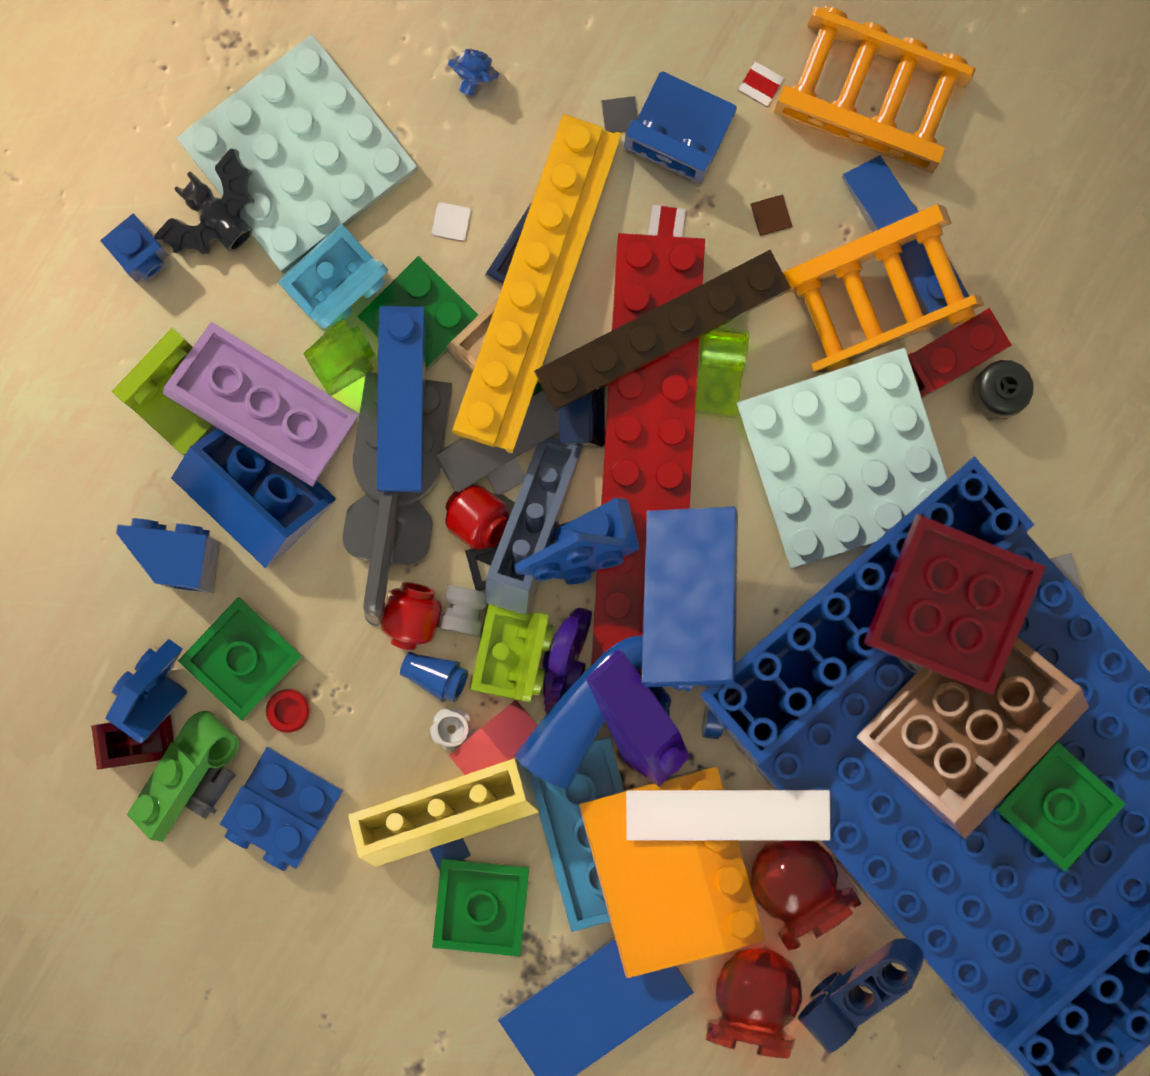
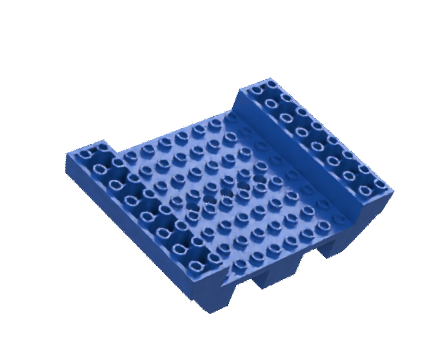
M974 456L736 663L735 684L710 685L700 696L706 707L712 712L745 757L774 790H830V840L821 841L837 858L836 862L889 924L902 933L906 939L913 941L920 947L924 960L953 992V998L1024 1076H1116L1150 1045V672L1027 534V531L1035 524ZM916 514L1046 566L1017 637L1082 688L1089 708L1057 742L1126 803L1066 872L1059 869L995 809L964 839L933 812L856 737L916 674L906 668L897 656L864 643Z

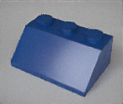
M218 428L189 448L171 477L180 488L264 568L289 550L336 500L318 481H316L313 487Z

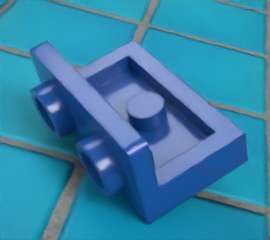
M170 639L157 651L149 648L136 664V672L132 674L126 671L115 684L112 693L117 697L105 719L137 742L143 743L181 703L187 694L183 687L167 677L183 648Z

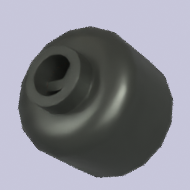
M999 360L989 364L977 375L973 383L972 397L976 407L984 415L993 419H1007L1017 415L1029 405L1033 396L1034 383L1030 373L1023 365L1012 360Z

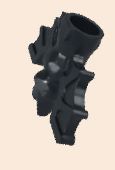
M229 149L215 165V171L223 186L222 198L214 197L209 186L202 183L191 171L187 173L191 181L184 189L178 186L174 188L185 200L186 205L199 213L200 223L192 226L180 219L170 218L154 235L156 240L167 242L173 248L174 253H183L187 249L194 248L200 251L201 254H209L210 246L215 239H218L229 252H233L250 238L253 229L240 218V211L244 206L255 202L248 192V180L253 171L243 165L237 149Z

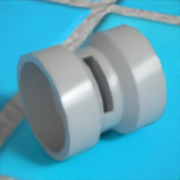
M447 585L444 598L450 604V608L447 607L446 612L441 614L438 628L480 637L483 623L480 620L481 614L478 613L479 610L487 607V603H485L486 593Z

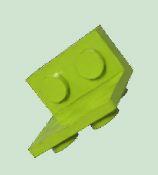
M171 328L111 392L125 405L133 409L180 454L186 455L189 448L200 441L214 425L163 394L164 386L193 347L176 330Z

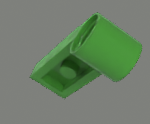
M200 711L191 716L174 742H171L127 813V816L150 840L163 842L209 767L220 768L235 757L239 749L238 738L210 711Z

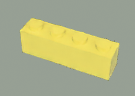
M514 758L349 814L348 816L358 857L377 867L540 811L529 771Z

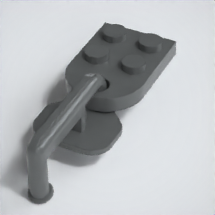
M366 372L353 452L355 477L366 495L347 509L343 543L350 555L357 559L370 561L363 609L367 622L373 626H380L385 613L384 605L390 564H417L426 557L430 548L433 521L419 501L431 492L440 474L441 467L434 454L444 449L452 383L425 380L422 492H378V373Z

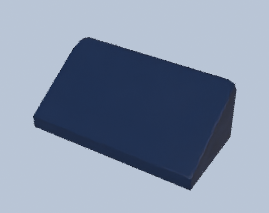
M604 387L559 410V440L561 443L602 448L605 445Z

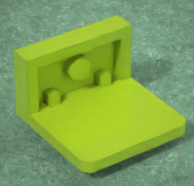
M487 604L469 690L529 703L532 694L539 695L544 679V669L538 668L542 650H549L554 631V625L547 624L549 615L540 612H528L527 615Z

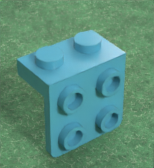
M340 224L281 277L277 283L313 322L323 329L329 325L335 328L352 314L353 310L350 306L362 295L365 298L372 296L384 285L385 279L383 276L389 269L383 262L372 258L347 228Z

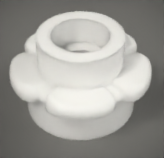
M458 708L453 709V711L449 709L440 710L434 716V725L430 728L432 740L436 744H441L443 749L447 751H455L473 735V726L469 724V715ZM450 725L456 727V731L453 734L448 732V726Z

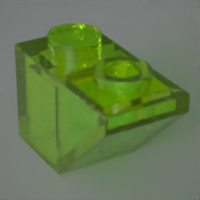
M344 319L335 323L303 353L325 391L330 396L366 375V372L374 370L368 360L375 355L369 342L358 325L350 329Z

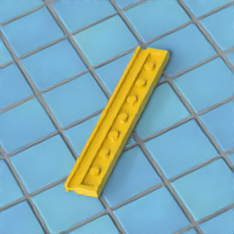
M563 113L453 426V434L491 447L496 446L506 450V452L513 453L538 380L534 370L543 366L622 133L615 132L614 134L603 130L604 127Z

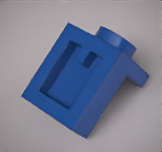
M134 213L100 240L136 283L141 278L147 280L156 275L165 264L163 260L169 256Z

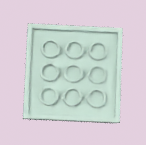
M313 34L305 38L176 137L221 196H223V186L215 171V165L229 149L233 148L239 151V157L243 165L253 171L248 180V192L255 200L253 204L242 208L240 218L253 229V237L282 274L295 266L340 224L347 226L418 171L414 161Z
M905 347L737 402L790 568L876 542L948 479Z

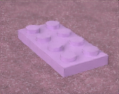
M213 322L208 325L163 389V394L312 487L359 417V413Z

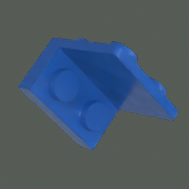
M662 71L659 73L637 120H632L625 134L624 149L702 184L736 113L737 107L735 104Z
M615 498L555 529L553 532L556 543L516 563L515 568L517 574L531 575L538 581L555 578L563 579L566 584L573 585L590 580L591 573L599 569L612 568L624 562L623 557L639 550L628 500Z

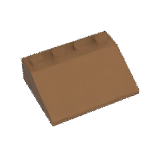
M1017 637L993 695L930 669H921L856 737L933 812L966 839L1089 708L1082 688Z

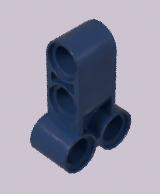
M897 938L890 941L844 974L836 971L822 980L810 993L809 998L812 1001L800 1012L798 1020L828 1054L838 1050L855 1034L859 1025L912 989L924 962L923 952L911 940ZM892 963L900 964L906 971L895 968ZM859 986L868 988L872 993L863 991Z

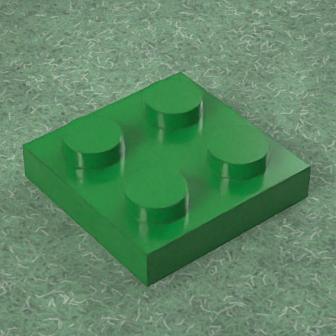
M417 256L357 317L378 338L380 306L424 307L427 321V372L447 352V345L479 314L427 263Z
M237 597L184 653L178 662L241 721H244L304 656L241 597Z
M1056 742L994 809L1059 869L1066 872L1126 803L1059 742Z
M442 858L432 948L520 957L529 866Z

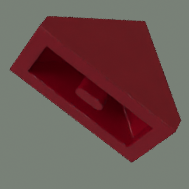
M170 715L143 743L137 742L112 723L91 725L97 770L160 761L171 742H174Z

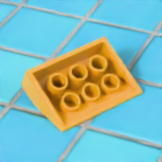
M717 766L697 769L669 777L660 786L652 782L579 804L626 978L723 954L765 940L738 840H627L626 791L724 790Z

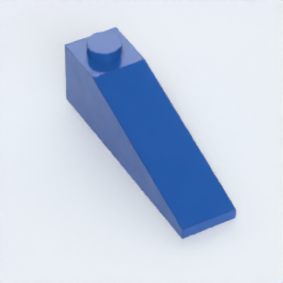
M881 155L841 176L871 232L918 212ZM917 239L902 245L901 249L903 252L899 256L923 316L948 306L924 245L918 244ZM950 261V264L952 266V269L954 271V274L956 276V279L958 281V284L965 299L969 297V294L966 291L962 281L960 280L956 270L954 269Z
M380 306L378 492H422L427 321L424 307Z

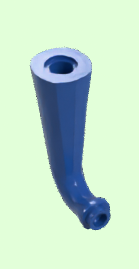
M643 636L629 637L615 644L585 671L542 719L516 752L515 758L521 765L547 782L563 789H569L587 752L605 722L586 678L618 649L627 656L637 671L641 670ZM672 686L679 691L683 689L687 692L693 688V686Z

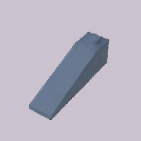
M552 436L537 445L486 577L485 603L524 615L528 614L540 581L535 580L534 576L517 574L515 564L552 545L554 539L553 531L558 527L583 446L566 445L561 443L559 438Z

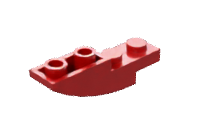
M990 308L914 353L908 354L922 399L1012 346Z

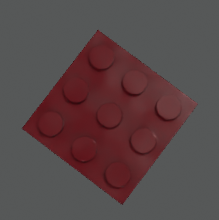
M916 514L864 643L993 695L1046 566Z

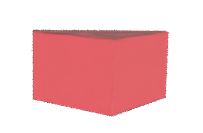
M515 700L482 726L449 756L464 775L514 759L516 752L538 725L520 703Z

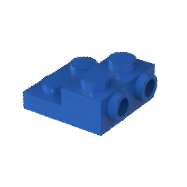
M266 747L247 782L241 786L219 825L228 829L224 837L244 849H248L252 843L266 851L262 859L282 871H286L289 865L297 869L304 861L344 790L271 747Z

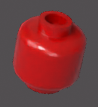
M473 485L458 493L454 492L445 505L447 511L445 525L448 531L467 546L481 550L486 547H495L500 543L509 520V509L505 502L485 487Z
M403 582L400 588H394L388 592L384 605L385 613L380 622V627L385 634L392 638V645L401 649L415 650L417 644H426L434 639L442 605L434 597L435 591L432 588L417 583Z

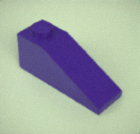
M618 649L586 678V681L623 761L654 784L660 786L672 774L680 770L682 765L690 758V755L676 725L649 687H645L642 684L641 676L627 656Z

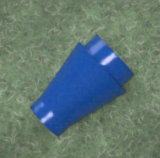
M409 651L401 665L400 676L408 678L441 702L446 700L456 702L465 687L468 670L460 667V662L418 655Z

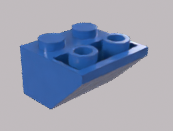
M132 518L131 526L117 524L116 534L155 584L172 589L214 594L221 542L209 537V530H204L203 527L195 525L176 524L175 531H167V525L158 524V521Z

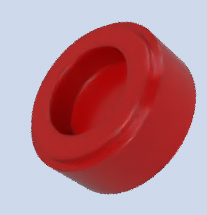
M294 689L277 691L270 697L266 705L268 722L273 728L284 733L299 731L308 723L311 716V705L308 698L300 691Z

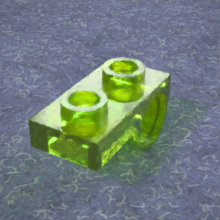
M719 327L704 335L697 381L695 413L736 419L738 414L737 402L740 399L743 371L748 352L749 331Z

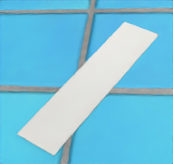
M830 790L626 791L627 840H830Z

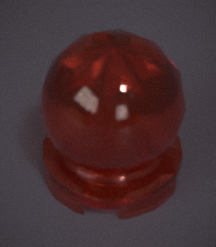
M771 840L758 852L754 860L750 882L756 902L770 917L784 921V926L777 935L788 951L801 946L798 940L799 937L810 931L813 932L816 938L824 935L853 914L850 907L855 908L862 904L853 888H837L838 870L832 855L815 840Z
M768 947L740 950L723 965L715 981V1002L722 1016L718 1019L707 1020L705 1039L734 1050L737 1041L758 1045L757 1055L790 1058L796 1039L787 1035L784 1028L796 1019L803 1002L801 979L796 968L790 960Z

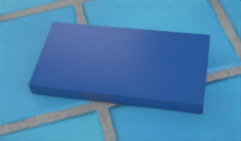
M735 506L647 511L642 684L645 687L735 684L738 511Z
M614 938L498 1018V1021L535 1076H576L694 992L677 966L626 978L616 939Z

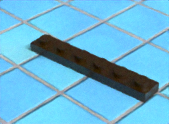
M768 250L534 370V373L554 412L788 293L791 287L772 251Z

